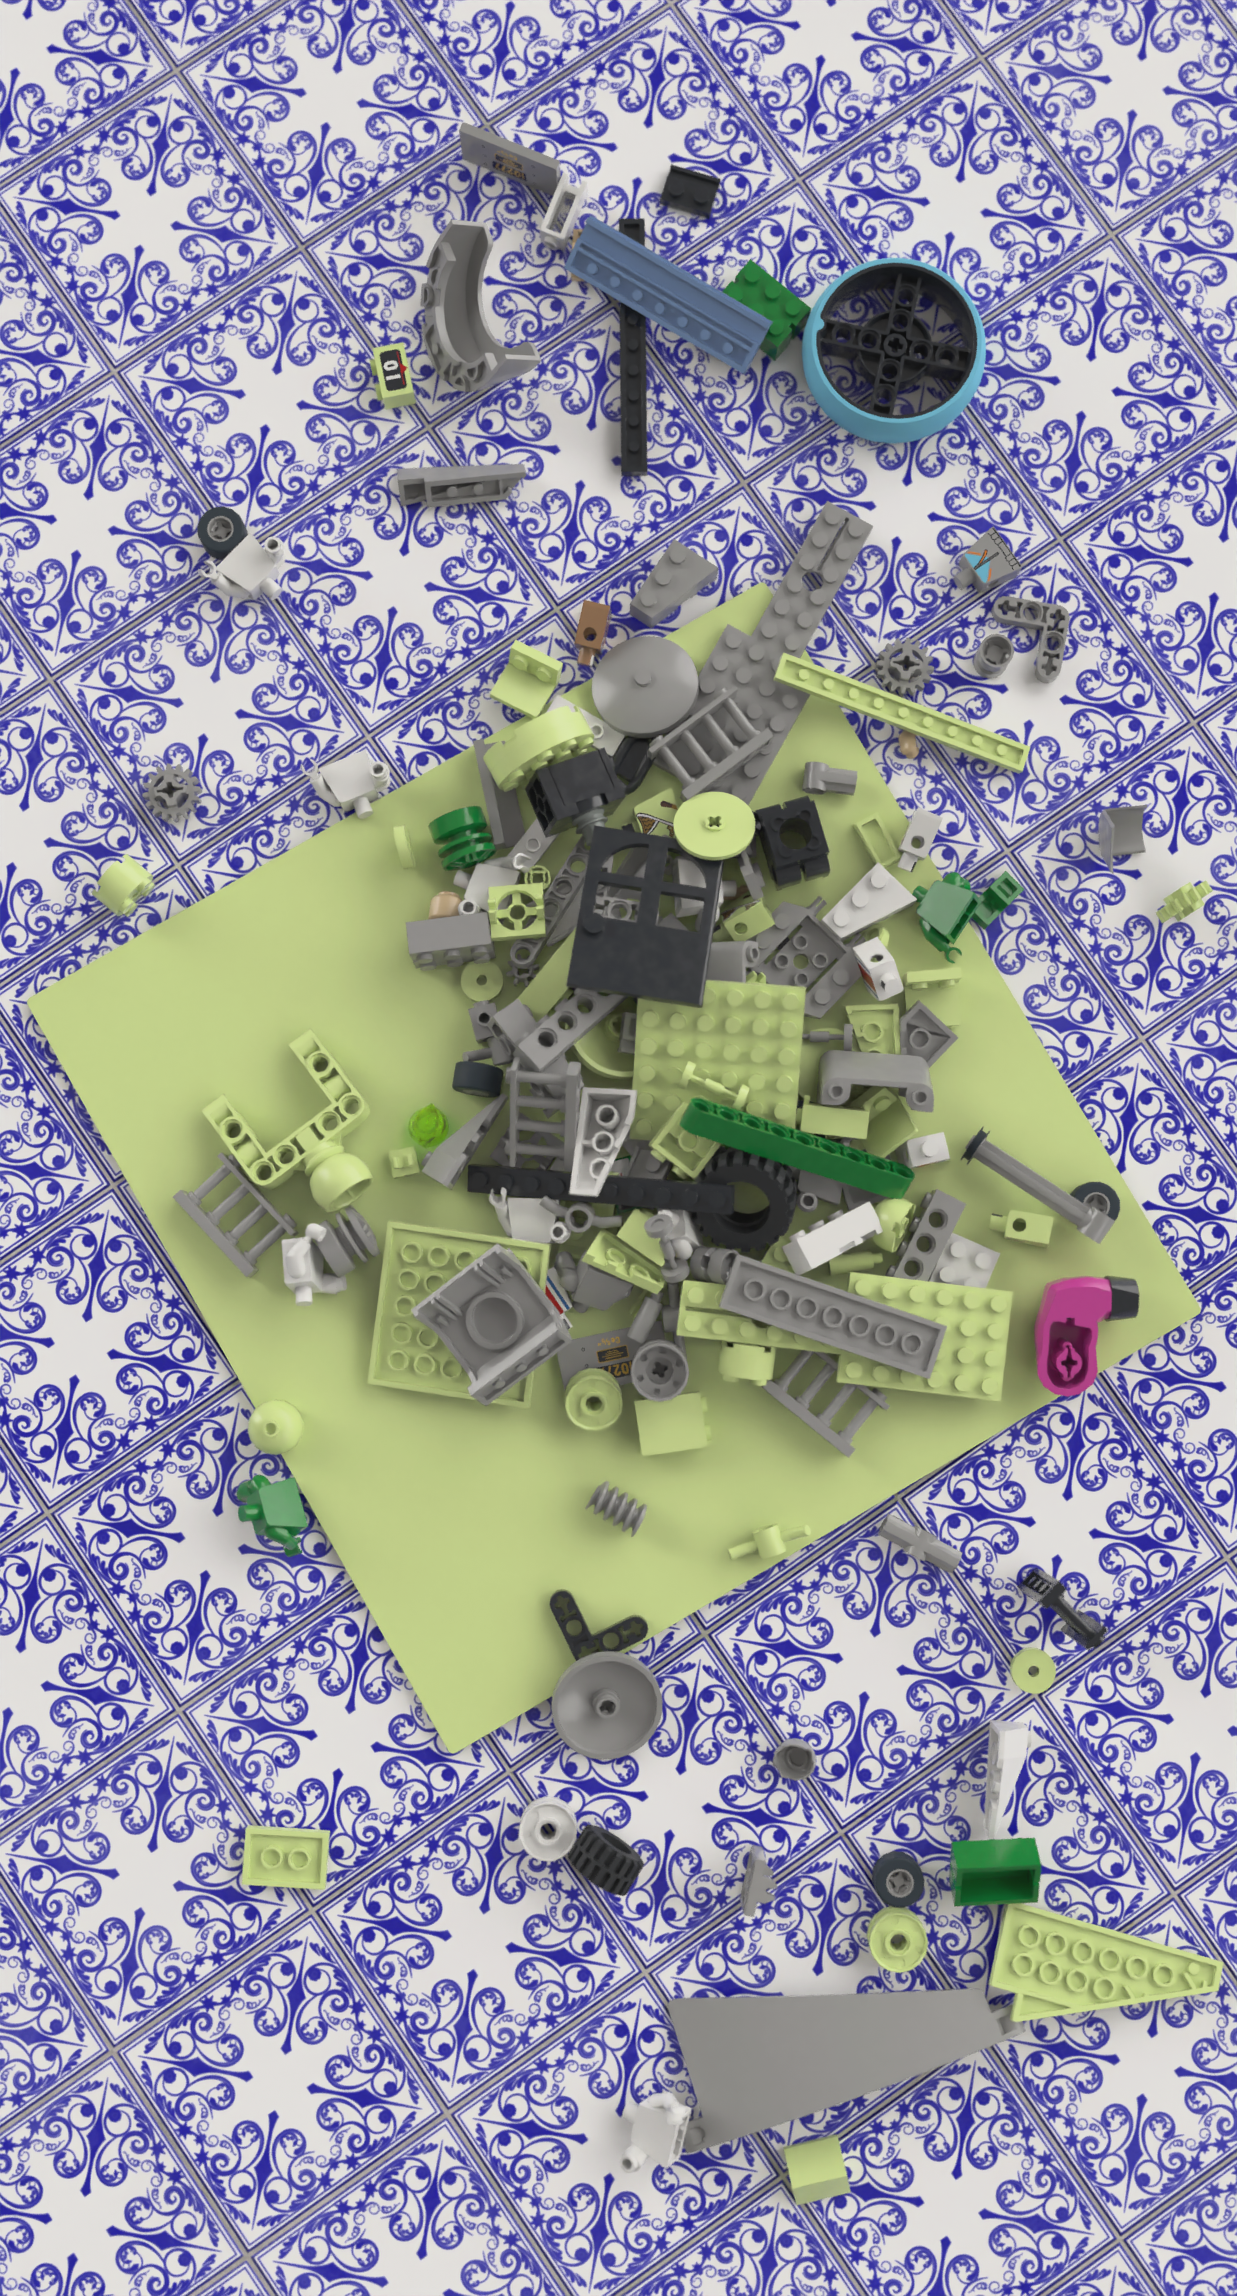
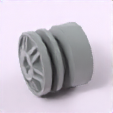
M352 1205L345 1208L349 1221L338 1212L335 1216L339 1227L334 1228L328 1220L323 1221L318 1225L327 1230L325 1237L321 1242L315 1240L326 1261L339 1278L356 1268L353 1255L356 1254L365 1263L369 1260L364 1250L365 1248L368 1249L373 1257L380 1254L374 1232L366 1219Z
M661 1338L649 1340L641 1345L633 1355L631 1364L632 1383L637 1391L649 1400L658 1402L671 1400L679 1395L687 1385L689 1377L687 1357L681 1347L670 1340ZM656 1362H660L661 1365H667L664 1368V1374L660 1375L658 1371L653 1372Z

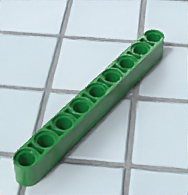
M698 1097L690 1100L680 1120V1126L690 1134L891 1199H902L915 1178L914 1172L903 1164Z

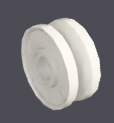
M544 1796L532 1801L525 1808L520 1819L519 1838L522 1847L530 1856L540 1861L552 1862L563 1858L570 1852L576 1841L577 1820L574 1811L565 1801L557 1797ZM544 1824H552L556 1830L551 1834H546L541 1830V1827Z

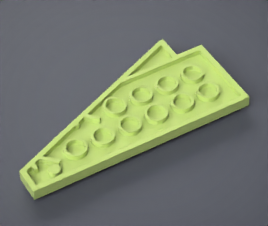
M1022 1903L1005 1904L988 1985L1015 1993L1010 2020L1021 2022L1215 1992L1219 1990L1224 1962Z

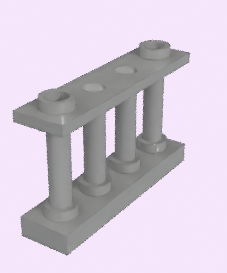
M735 685L729 690L727 688L720 690L713 697L714 701L667 736L663 737L660 735L649 744L648 757L652 760L660 754L683 784V791H681L680 796L683 802L695 795L706 793L772 744L774 735L768 728L762 732L755 730L734 703L733 699L736 698L738 691ZM722 707L727 710L748 737L746 739L747 743L740 748L732 744L711 717ZM701 723L705 725L726 752V759L719 764L716 761L712 762L690 733L691 730ZM679 739L683 740L704 768L703 772L705 774L697 780L690 777L668 748Z
M515 1057L512 1066L507 1067L506 1084H510V1139L506 1140L505 1155L510 1156L509 1166L515 1167L519 1154L559 1157V1160H564V1171L572 1172L580 1113V1062H570L567 1072H562V1074L520 1071V1057ZM520 1082L561 1085V1088L566 1089V1096H562L559 1099L520 1095ZM520 1106L557 1109L561 1113H565V1120H561V1123L520 1119ZM519 1130L560 1134V1137H565L564 1144H561V1146L519 1143Z
M220 1153L217 1157L224 1164L194 1192L190 1191L187 1193V1191L180 1190L173 1198L246 1277H252L259 1271L255 1266L257 1263L256 1259L286 1231L295 1237L298 1234V1231L295 1229L297 1223L287 1213L282 1215L239 1169L241 1165L233 1154L227 1156L224 1153ZM232 1172L242 1184L212 1212L209 1210L206 1213L199 1206L202 1203L201 1200ZM251 1192L261 1204L233 1230H227L224 1233L218 1226L220 1219ZM269 1212L279 1224L249 1252L247 1250L242 1252L236 1246L239 1243L238 1239Z
M802 1350L779 1380L777 1378L774 1381L767 1380V1384L761 1387L849 1458L855 1451V1448L850 1445L853 1441L851 1438L878 1405L884 1410L890 1407L884 1402L887 1397L875 1387L871 1391L865 1385L846 1383L823 1413H818L817 1416H814L807 1410L810 1407L809 1402L834 1371H837L838 1363L824 1352ZM815 1353L827 1364L800 1397L797 1395L793 1399L786 1393L789 1389L787 1386ZM858 1388L869 1399L843 1432L840 1430L836 1434L829 1428L831 1425L830 1420L854 1390Z

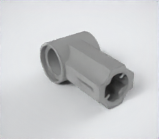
M821 762L805 763L802 791L809 794H825L830 792L854 795L857 771L829 768V765Z

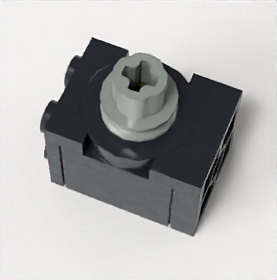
M605 748L535 771L525 791L546 838L567 831L568 828L576 827V834H582L587 846H591L594 825L605 827V823L608 821L607 816L612 815L626 797L625 786L620 779L618 780L614 771V761L610 755H607Z

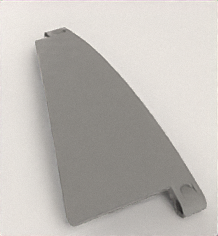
M980 1988L828 1995L676 1998L669 2001L667 2007L702 2113L698 2118L688 2122L683 2142L686 2152L693 2153L741 2138L888 2087L1020 2035L1026 2031L1023 2021L1014 2022L1010 2020L1013 2004L1002 2009L990 2011L985 1994Z

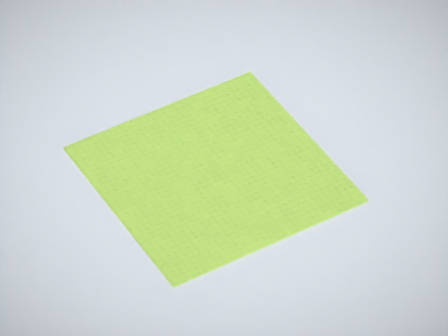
M761 582L663 638L676 643L688 653L699 676L727 624L752 636L773 595L768 586ZM805 650L800 659L813 663ZM593 678L560 696L603 721L593 700ZM810 694L751 800L749 808L755 812V810L780 804L783 809V802L808 795L810 801L814 800L830 851L827 856L830 873L827 877H820L805 882L803 872L801 871L802 881L800 884L777 891L774 880L771 879L759 836H756V858L750 859L752 864L758 863L766 885L762 887L764 895L762 898L768 905L771 914L783 901L806 908L820 896L822 900L819 904L823 900L827 903L816 914V918L821 922L828 912L874 867L871 858L853 827L854 823L878 812L896 847L899 848L909 821L840 706ZM553 701L544 706L539 716L547 712ZM527 715L484 739V744L495 743L499 740L507 742L515 735L513 730L531 721L533 718ZM474 745L371 803L370 805L373 810L371 816L359 819L355 812L27 1000V1005L255 1409L264 1402L283 1400L294 1405L301 1415L304 1423L303 1436L294 1448L281 1455L446 1748L452 1754L457 1753L550 1698L561 1675L569 1666L576 1662L550 1607V1599L555 1591L565 1589L572 1593L591 1634L597 1633L631 1615L642 1616L647 1621L648 1633L641 1641L619 1651L620 1653H626L1060 1397L1061 1395L1054 1394L1045 1388L1037 1374L1034 1325L1044 1287L1047 1283L1061 1278L1076 1276L1102 1278L1105 1276H1116L1136 1280L1139 1289V1310L1136 1318L1107 1322L1104 1319L1098 1323V1340L1096 1345L1097 1374L1201 1312L1199 1304L970 923H967L954 945L949 942L950 947H956L962 953V956H960L956 950L950 951L949 958L955 962L950 963L945 959L943 951L939 952L926 940L919 925L921 917L916 913L919 903L915 902L913 906L876 924L883 926L889 931L887 950L896 963L902 985V977L906 972L961 967L962 979L958 982L962 1023L959 1026L948 1027L958 1039L929 1068L934 1093L933 1112L911 1110L906 1102V1098L899 1096L918 1129V1132L908 1140L944 1132L950 1156L948 1161L911 1169L915 1174V1178L903 1199L916 1205L914 1217L918 1218L923 1210L920 1205L927 1192L931 1193L935 1189L966 1203L952 1233L1000 1253L986 1288L1013 1292L1001 1401L865 1385L871 1391L875 1387L887 1397L884 1402L890 1407L884 1410L878 1405L851 1438L853 1441L850 1445L855 1448V1451L848 1458L760 1385L751 1384L750 1379L739 1378V1382L723 1380V1374L718 1372L722 1340L684 1336L689 1377L687 1385L680 1394L699 1391L700 1397H706L708 1413H703L704 1424H710L712 1440L707 1441L708 1447L642 1456L634 1400L647 1398L637 1391L633 1383L620 1385L623 1403L622 1412L616 1422L608 1428L598 1431L584 1430L576 1426L568 1418L565 1409V1390L557 1353L535 1369L529 1408L490 1403L485 1406L477 1400L367 1384L388 1221L511 1238L507 1236L498 1220L495 1207L489 1201L490 1194L467 1192L468 1165L502 1166L490 1158V1155L510 1126V1084H506L507 1067L512 1066L513 1062L496 1066L503 1070L500 1095L502 1093L505 1094L508 1100L452 1190L423 1173L424 1166L421 1165L429 1151L433 1153L439 1145L497 1098L468 1095L455 1091L452 1087L455 1066L457 1062L463 1061V1053L489 1047L488 1042L478 1044L476 1041L468 1010L474 1008L473 1004L476 1002L470 1000L464 994L460 983L462 971L470 962H463V965L459 967L440 965L430 971H422L420 968H416L409 955L406 922L428 920L431 899L440 892H454L462 900H464L466 889L453 885L458 870L445 871L441 862L444 858L439 857L438 851L445 845H436L433 841L428 827L433 820L457 809L480 806L487 826L479 833H490L492 840L489 843H494ZM591 746L588 747V748H586L587 751H588L587 753L596 750V749L592 748ZM821 762L829 765V768L857 771L854 795L830 792L825 794H809L802 791L805 763ZM652 764L638 789L629 795H625L626 797L615 812L607 816L608 821L605 823V827L622 830L621 825L635 821L633 807L670 788L673 790L679 808L684 803L680 798L683 784L675 776ZM617 775L618 780L620 779L626 785L629 784V781ZM521 786L516 787L524 832L526 833L537 817L525 789L522 790ZM400 825L406 826L414 853L415 867L403 869L395 842L394 827ZM576 827L568 828L567 831L561 832L536 864L544 866L549 870L552 882L582 834H576ZM786 831L779 835L782 843L787 848L801 849L806 846L805 839L798 832ZM913 838L911 845L919 849L921 842ZM585 842L584 847L590 851L591 846H587ZM514 847L497 850L495 855L489 859L507 857ZM631 848L613 855L611 873L617 872ZM668 851L667 855H670L673 859H675L676 856H681L680 854ZM928 854L923 861L918 859L912 873L897 867L899 862L886 868L911 894L919 885L929 890L934 881L943 880ZM737 858L724 859L722 880H735L737 887L747 884ZM581 861L573 862L570 868L573 872L580 873L585 869L586 865ZM476 865L460 870L473 875ZM518 869L517 871L521 875L519 884H525V874ZM664 874L663 881L673 883L672 875ZM521 894V903L526 905L533 901L528 895ZM660 895L659 917L661 916L664 919L670 913L676 917L674 897ZM723 900V904L719 908L720 911L734 900ZM514 907L510 912V916L515 920L522 919L525 915V910L522 907ZM698 914L676 917L689 931L697 932L695 921ZM721 915L718 921H716L715 927L722 923ZM528 917L527 920L523 923V928L527 924L530 917ZM508 918L504 919L502 925L509 930H514V923L510 922ZM798 925L788 938L791 939L802 927ZM866 930L859 933L862 936L855 942V944L863 937ZM856 935L842 941V943L848 944ZM569 936L551 947L545 944L539 956L532 964H539V969L534 971L535 975L541 971ZM713 936L712 942H717ZM730 936L722 942L734 941V939ZM516 939L494 941L496 958L490 959V961L500 968L504 977V987L501 994L495 1000L489 1002V1004L495 1002L497 1012L517 1000L526 989L525 984L521 982L514 986L515 977H507L506 974L508 971H512L508 961H511L510 950ZM520 949L516 952L515 958L518 960L517 954H520L521 958L527 959L530 952L526 949ZM775 949L764 963L767 964L779 950ZM798 955L794 957L793 964L798 969H804L808 966V960L805 956ZM875 957L871 959V962H878ZM836 959L806 989V994L838 962ZM517 968L519 976H521L523 973H529L527 968ZM861 976L821 1019L804 1016L803 1034H808L810 1031L821 1028H835L844 1031V1024H850L844 1010V1006L899 1004L900 1019L906 1013L904 989L894 996L878 1001L866 990ZM481 977L478 979L477 983L479 985H485L487 979L485 977ZM558 1022L559 1027L566 1030L565 1022ZM311 1028L370 1108L368 1118L342 1138L341 1146H344V1153L353 1154L363 1160L369 1167L374 1181L371 1187L350 1205L368 1222L376 1236L380 1254L373 1257L368 1249L365 1248L364 1250L369 1259L365 1263L356 1254L353 1255L356 1268L345 1275L347 1289L345 1291H340L337 1294L313 1293L312 1305L297 1306L296 1295L284 1282L282 1240L305 1237L308 1225L313 1223L318 1225L325 1220H328L334 1228H337L339 1225L335 1214L338 1212L349 1221L345 1208L334 1213H327L318 1206L310 1188L311 1176H306L305 1172L298 1171L279 1187L273 1190H266L254 1183L242 1166L239 1168L282 1215L287 1213L297 1223L295 1229L298 1231L295 1237L286 1231L256 1259L257 1263L255 1264L259 1271L252 1277H246L178 1204L173 1196L180 1190L187 1191V1193L190 1191L194 1192L224 1164L217 1156L220 1153H224L227 1156L232 1154L202 1112V1109L222 1094H225L229 1103L241 1114L259 1138L257 1141L266 1152L270 1151L332 1104L289 1046L291 1042ZM571 1048L564 1053L568 1064L570 1062L581 1063V1076L585 1084L584 1087L633 1089V1079L616 1080L603 1077L588 1069L576 1057ZM492 1058L473 1061L493 1065ZM321 1062L317 1067V1072L325 1071L328 1067V1062ZM520 1082V1095L533 1096L529 1091L532 1089L530 1083ZM889 1087L890 1089L899 1091V1087ZM582 1088L581 1091H580V1106H581V1098H582V1090H583V1088ZM798 1095V1100H797V1101L803 1100V1099ZM359 1103L351 1104L348 1114L356 1113L359 1110ZM520 1106V1112L531 1120L561 1123V1120H565V1113H561L560 1110L547 1119L543 1113L545 1108ZM332 1119L327 1123V1131H332L337 1127V1119ZM984 1126L982 1131L985 1133L990 1131L986 1140L1068 1194H1071L1076 1187L1088 1182H1102L1109 1185L1118 1195L1120 1212L1102 1242L1098 1244L1077 1230L1075 1224L977 1159L972 1158L967 1165L968 1160L965 1158L961 1160L971 1138L974 1135L976 1136ZM240 1127L233 1128L231 1138H235L240 1134ZM520 1131L519 1140H530L535 1131ZM551 1133L564 1142L565 1137H560V1134ZM826 1135L825 1139L844 1138L842 1136ZM543 1137L538 1142L539 1145H547ZM859 1138L858 1140H852L849 1144L851 1148L865 1149ZM621 1145L615 1159L629 1156L630 1154ZM415 1146L421 1173L394 1179L388 1151ZM894 1150L889 1156L891 1161L898 1163ZM286 1153L283 1157V1163H290L294 1158V1153ZM521 1154V1156L524 1158H531L533 1156L528 1154ZM556 1158L553 1160V1162L551 1163V1165L549 1166V1168H548L547 1170H550V1168H551V1166L553 1165V1163H554V1161L556 1160ZM535 1160L525 1161L521 1168L536 1169L540 1164ZM674 1165L666 1179L694 1182V1179L688 1176L684 1180L672 1171ZM271 1168L265 1169L262 1172V1181L271 1177ZM231 1172L201 1200L202 1203L199 1206L206 1213L209 1210L212 1212L242 1182ZM747 1182L726 1184L735 1185L734 1211L747 1214L756 1213L769 1205L765 1193L753 1184ZM841 1191L840 1204L833 1205L818 1200L817 1208L811 1212L800 1210L796 1202L792 1223L789 1224L786 1234L779 1237L790 1243V1236L801 1230H804L806 1234L809 1233L808 1227L822 1219L825 1224L830 1222L827 1217L841 1209L844 1214L849 1212L843 1192ZM249 1192L220 1219L218 1226L224 1233L227 1230H233L261 1203ZM506 1195V1199H505V1200L507 1201L508 1198H533V1197H521V1196H510V1195ZM876 1202V1203H873V1204H871V1205L877 1207V1205H878L880 1202ZM615 1208V1216H622L624 1225L634 1210L617 1214ZM644 1208L653 1215H658L657 1208L653 1210ZM1009 1210H1016L1054 1217L1048 1247L1045 1248L1004 1239L1005 1232L989 1229L992 1213L1008 1216ZM267 1212L238 1239L239 1243L236 1246L242 1252L246 1250L249 1252L279 1222ZM935 1212L929 1216V1223L932 1227L937 1228L941 1224V1217ZM1015 1222L1013 1224L1014 1230L1021 1232L1025 1230L1023 1223ZM908 1223L907 1228L905 1230L908 1232L904 1239V1241L906 1242L911 1234V1232L908 1231L910 1223ZM622 1226L618 1227L617 1234L622 1228ZM702 1234L704 1246L726 1249V1245L720 1243L717 1246L711 1242V1236L705 1237ZM921 1236L918 1238L916 1246L921 1252H925L929 1248V1241ZM871 1238L841 1253L845 1254L864 1250H871L872 1254L881 1252L883 1263L874 1264V1269L854 1272L885 1276L890 1265L895 1266L899 1258L896 1252L892 1253L881 1248ZM547 1243L551 1244L548 1270L554 1266L560 1243ZM766 1243L765 1249L756 1251L755 1248H751L750 1252L741 1253V1249L734 1248V1250L742 1256L760 1261L769 1244ZM324 1257L323 1274L335 1273ZM691 1257L686 1261L689 1266V1269ZM573 1259V1261H574V1263H575V1265H576V1267H577V1265H578V1263H579L580 1260H578V1259ZM908 1261L904 1266V1271L908 1276H913L917 1272V1266L913 1261ZM827 1262L800 1275L843 1291L847 1290L848 1273L830 1276ZM791 1266V1267L789 1268L788 1272H791V1273H794V1274H795V1272H794V1270H793V1268H792V1266ZM691 1270L689 1275L684 1279L690 1281H697L693 1278ZM682 1281L678 1282L679 1296H681ZM634 1284L627 1298L614 1303L604 1311L591 1306L585 1313L577 1312L573 1307L566 1311L564 1314L573 1326L568 1330L571 1338L577 1339L631 1327L635 1318L629 1314V1309L634 1303L638 1302L637 1299L644 1288ZM666 1284L661 1289L664 1295L660 1303L663 1305H669L668 1286ZM566 1290L571 1302H573L571 1292ZM661 1310L660 1313H659V1315H658V1317H657V1319H656V1321H660V1320H661L662 1326H663V1318H662V1310ZM664 1332L665 1340L674 1342L673 1332ZM776 1347L773 1378L771 1381H774L776 1378L779 1380L802 1350ZM814 1353L787 1386L789 1389L786 1393L793 1399L797 1395L800 1397L827 1363ZM825 1353L838 1363L839 1354ZM836 1370L809 1402L810 1407L807 1410L814 1416H817L818 1413L822 1414L846 1384L836 1382ZM856 1388L830 1420L831 1425L829 1428L836 1434L840 1430L843 1432L869 1397ZM594 1396L587 1399L589 1402H597L599 1400L598 1397ZM605 1481L609 1482L608 1491L612 1490L615 1486L619 1488L618 1497L624 1492L628 1493L627 1503L636 1498L638 1500L636 1508H639L642 1504L647 1505L645 1518L633 1537H631L633 1528L630 1527L625 1532L622 1531V1521L613 1526V1516L606 1521L603 1520V1510L597 1515L593 1514L594 1504L585 1509L597 1487ZM778 1523L780 1532L808 1525L811 1533L809 1536L784 1542L787 1551L770 1558L761 1559L759 1551L732 1560L728 1554V1549L755 1540L752 1532L767 1525ZM561 1595L557 1597L558 1602L555 1606H561L565 1612L564 1616H560L561 1620H564L569 1615L577 1614L575 1609L569 1613L567 1603L570 1601L569 1598L563 1599ZM571 1620L567 1623L566 1629L569 1634L577 1635L582 1631V1624L577 1620ZM632 1621L631 1628L625 1632L623 1626L619 1627L618 1629L623 1635V1641L629 1640L626 1635L631 1632H635L636 1635L641 1634L640 1628L643 1625L642 1623L636 1624L635 1621ZM607 1633L603 1638V1643L606 1647L613 1648L618 1645L619 1638L614 1633ZM598 1638L593 1640L596 1646L590 1649L582 1646V1652L579 1656L590 1655L591 1652L597 1649L599 1652H603L599 1646Z

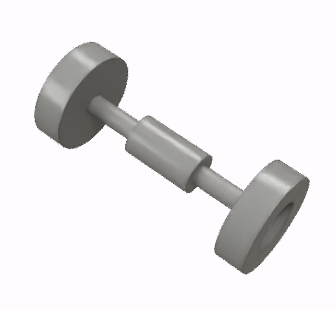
M844 1024V1035L829 1034L826 1031H810V1034H803L802 1039H810V1042L844 1040V1051H852L853 1024Z
M658 1214L649 1218L645 1222L644 1228L650 1238L661 1239L659 1244L665 1259L669 1260L661 1268L664 1280L668 1283L680 1282L689 1275L690 1269L684 1259H674L675 1252L669 1238H666V1235L674 1227L671 1217L666 1214Z

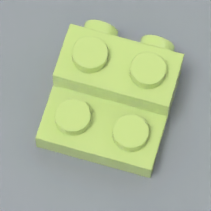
M682 1102L668 1122L664 1123L648 1146L653 1149L650 1154L662 1163L668 1160L673 1164L672 1171L685 1180L688 1176L695 1180L721 1143L690 1134L680 1126V1120L688 1106L686 1102Z

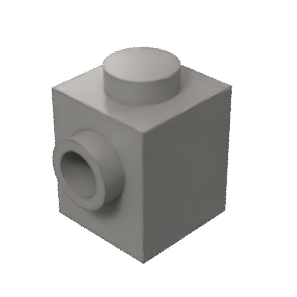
M489 1000L474 1003V1008L468 1009L478 1044L487 1042V1039L494 1037L488 1027V1023L492 1016L497 1013L495 1002L489 1004Z

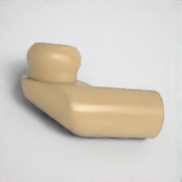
M903 730L899 735L900 751L908 759H913L919 754V748L916 747L915 739L917 735Z

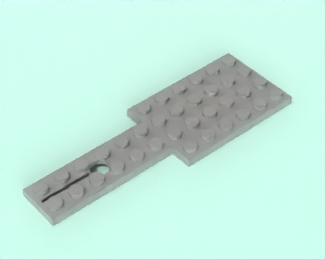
M828 501L824 505L752 636L727 624L698 676L699 692L697 701L692 712L685 720L687 721L714 701L713 697L723 688L729 690L735 685L738 691L733 701L754 729L762 732L768 728L774 735L772 744L707 791L724 792L734 795L748 806L810 696L808 693L773 680L781 655L784 652L799 659L801 658L873 529V525ZM807 573L818 574L822 579L821 588L814 591L806 590L802 582L804 575ZM724 707L711 716L734 746L740 748L747 743L746 739L748 737ZM703 723L690 731L712 762L716 761L719 764L726 759V752ZM682 739L668 747L691 778L697 780L705 774L703 766ZM660 754L656 756L653 765L677 778Z

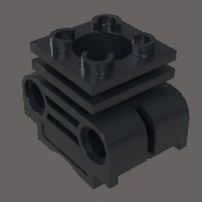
M808 795L783 802V809L780 804L755 810L762 826V831L758 836L766 857L771 879L774 880L777 891L800 884L802 881L801 871L803 872L805 882L820 877H827L830 873L827 857L830 851L814 800L810 801ZM786 831L798 832L805 839L806 846L801 849L787 848L782 843L779 835Z

